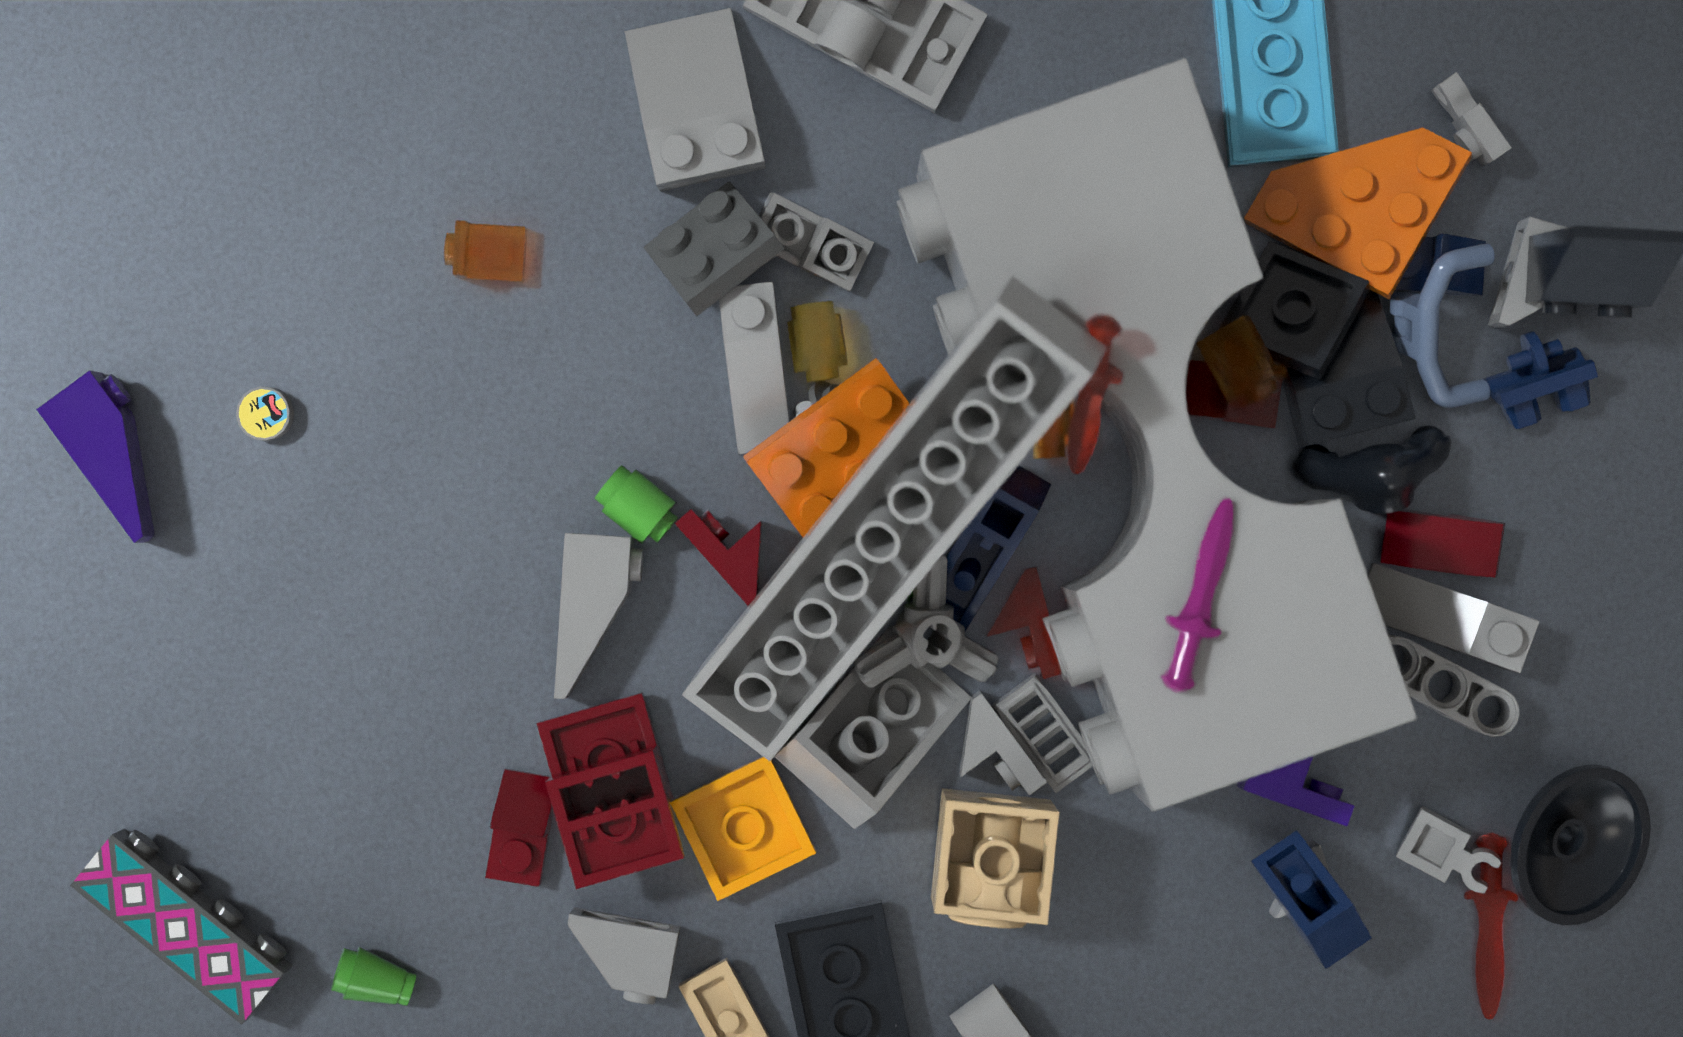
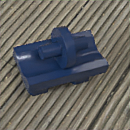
M1531 331L1522 334L1520 337L1522 351L1506 356L1509 370L1484 378L1490 387V396L1500 405L1507 421L1515 429H1521L1536 424L1542 419L1537 402L1538 397L1553 393L1556 406L1562 412L1574 411L1590 405L1589 380L1597 378L1598 374L1595 362L1592 359L1586 361L1577 347L1564 351L1559 339L1542 344L1537 334Z

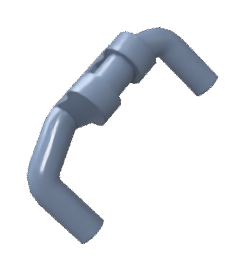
M1487 243L1452 250L1440 256L1432 266L1420 294L1415 292H1396L1390 297V313L1394 315V329L1391 330L1398 353L1416 360L1418 372L1428 395L1435 404L1443 408H1455L1482 402L1490 397V387L1484 379L1449 386L1438 362L1439 308L1452 276L1456 272L1493 264L1495 253L1492 246Z

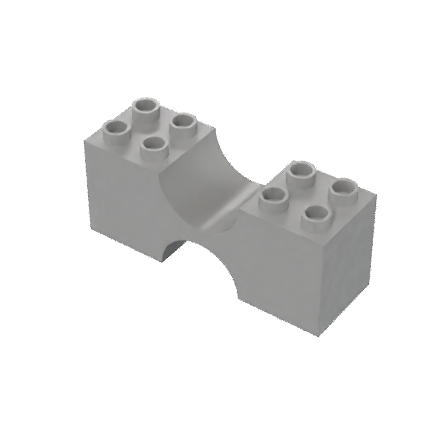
M1186 58L922 150L916 175L918 182L898 189L900 200L896 201L916 262L919 264L944 255L956 291L936 297L937 304L933 305L936 321L948 355L1012 275L1107 347L1094 374L1080 391L1095 401L1106 412L1121 434L1131 465V503L1122 531L1108 553L1085 574L1060 586L1067 610L1042 618L1053 656L1063 680H1069L1072 687L1093 680L1104 714L1078 722L1099 784H1105L1109 795L1130 788L1149 809L1156 811L1416 720L1417 717L1341 500H1304L1293 504H1282L1250 494L1227 479L1212 464L1203 452L1192 430L1185 400V378L1190 353L1195 340L1212 313L1226 299L1258 282L1263 277ZM1224 498H1230L1234 509L1230 549L1224 570L1215 589L1211 606V627L1220 629L1221 635L1215 638H1202L1192 672L1195 687L1186 692H1174L1164 685L1160 676L1170 667L1179 631L1170 627L1166 623L1165 617L1167 615L1177 617L1185 606L1193 584L1196 559L1207 525L1219 503Z

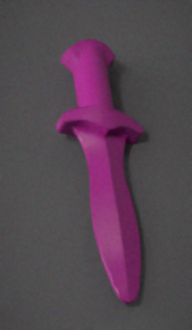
M1224 498L1219 503L1207 525L1196 559L1193 584L1185 606L1177 617L1173 615L1165 617L1166 623L1176 631H1179L1170 667L1160 676L1164 685L1174 692H1186L1195 687L1192 672L1202 638H1215L1221 635L1220 629L1211 627V606L1215 589L1224 570L1230 549L1234 515L1233 502L1230 498Z

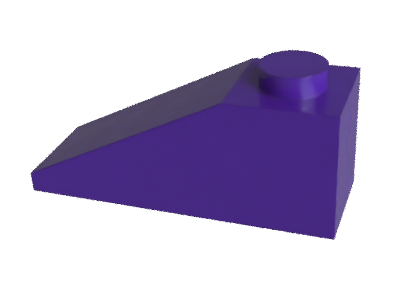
M89 370L36 410L134 543H147L155 537L135 416L126 405L131 401V397L122 383L113 374L105 377L101 372Z

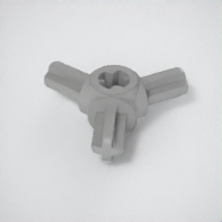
M944 554L914 588L913 602L904 605V610L899 615L896 624L891 627L893 636L855 660V670L867 687L876 686L909 664L919 669L928 662L938 668L949 664L979 682H985L990 676L995 674L998 662L997 655L964 636V626L953 620L954 607L946 604L947 558ZM929 627L933 631L931 636L926 640L923 637L926 629Z

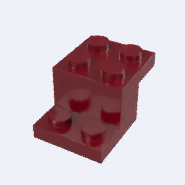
M643 692L536 723L551 772V777L545 783L576 889L684 859L685 854L670 806L673 794Z

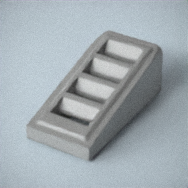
M1035 673L991 704L997 715L1055 793L1092 767L1082 736ZM1037 695L1043 703L1016 722L1011 714ZM1050 712L1055 721L1029 739L1024 731ZM1063 729L1068 738L1044 756H1041L1036 748ZM1073 747H1076L1081 755L1055 774L1049 765Z

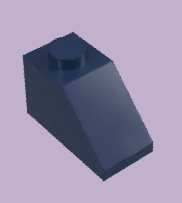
M1297 830L1251 861L1299 934L1325 969L1372 939L1353 903Z

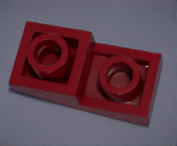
M1408 509L1387 513L1380 563L1445 573L1496 578L1499 569L1505 523L1455 514L1444 516Z

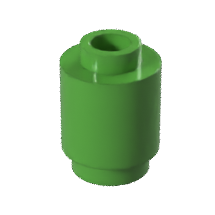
M623 465L613 473L594 498L604 506L602 513L641 544L649 537L658 543L678 519L671 512L676 504L675 500L638 470H634L631 473Z

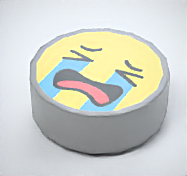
M260 386L250 389L241 397L236 411V418L242 431L247 436L262 441H270L283 436L291 427L294 417L291 400L284 392L272 387Z

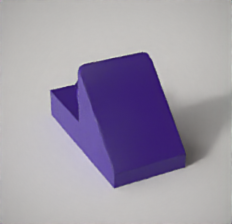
M1313 756L1239 781L1236 786L1244 791L1344 826H1348L1354 809V805L1340 799L1344 790L1342 788L1313 778L1309 788L1303 786Z

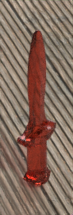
M1097 314L1086 322V328L1090 335L1107 348L1094 374L1079 391L1078 400L1071 417L1067 453L1069 468L1074 474H1080L1085 469L1093 454L1098 439L1101 403L1105 390L1110 383L1120 385L1124 378V373L1109 362L1113 340L1122 332V326L1116 318L1108 314Z
M1493 832L1479 836L1475 844L1478 848H1488L1496 852L1501 858V865L1499 868H1495L1489 863L1480 862V879L1488 883L1486 892L1478 893L1469 889L1464 893L1466 900H1474L1478 912L1479 936L1476 950V984L1482 1013L1489 1020L1493 1019L1496 1015L1503 988V916L1508 901H1518L1517 893L1502 887L1503 852L1509 842L1505 837Z

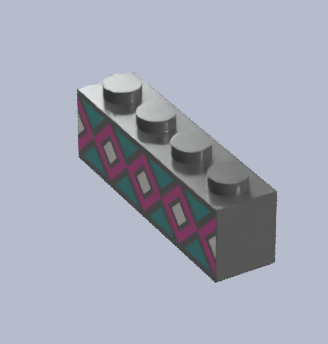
M126 829L112 834L70 886L242 1025L253 1016L293 966L284 958L287 951L269 935L261 933L258 937L242 924L245 919L244 916L233 905L223 899H218L214 902L199 889L202 882L191 871L179 864L172 868L156 855L160 850L159 847L145 834L137 830H133L130 834Z

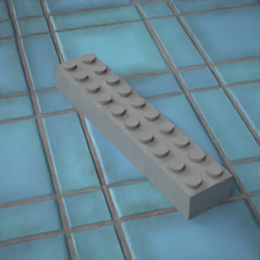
M1012 275L703 662L682 696L767 760L771 761L1091 378L1107 347Z

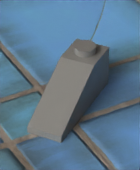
M773 282L738 285L719 299L738 454L748 453L789 422Z
M565 533L554 690L555 699H566L571 695L629 596L632 581L641 582L643 549L634 548L635 538Z
M1372 563L1367 577L1385 626L1499 668L1521 673L1540 621Z

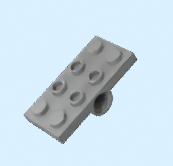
M746 0L743 4L744 10L933 113L936 112L988 16L987 13L963 0Z

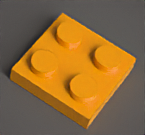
M763 756L670 801L717 901L816 854V849L773 760L769 761Z

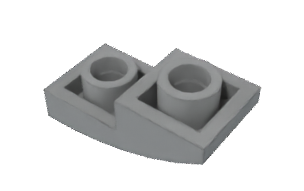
M770 192L759 214V217L785 248L776 257L844 290H851L874 244L873 241L828 218L820 217Z

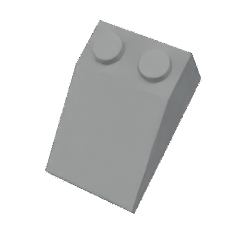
M731 8L625 31L655 182L660 192L766 169Z
M892 625L884 631L865 653L893 636ZM929 662L919 669L909 664L874 687H867L862 682L854 665L807 716L774 757L852 828L856 829L878 813L971 700V697L940 668Z

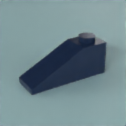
M1019 465L1015 467L959 534L946 555V604L954 607L953 620L962 624L965 632L1039 513L1051 486L1049 482Z

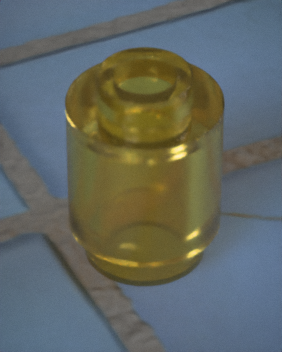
M833 301L814 302L790 307L792 320L787 321L794 373H806L807 383L839 378L838 368L848 366L849 364L841 314H835Z

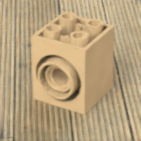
M942 788L931 890L934 913L949 915V918L956 922L992 928H1023L1026 923L1048 925L1059 811L1050 799Z

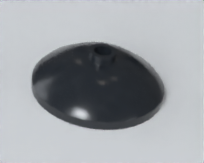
M1595 764L1582 765L1559 774L1543 786L1524 810L1515 830L1510 860L1511 875L1516 892L1531 912L1551 923L1578 925L1603 915L1625 896L1642 869L1650 841L1651 824L1649 809L1645 797L1637 784L1625 774L1610 767Z

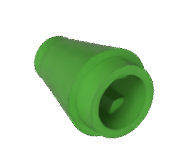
M358 947L357 951L344 948L335 972L331 991L342 993L343 1000L387 1004L397 1003L407 1006L414 988L416 974L406 972L405 969L361 947Z

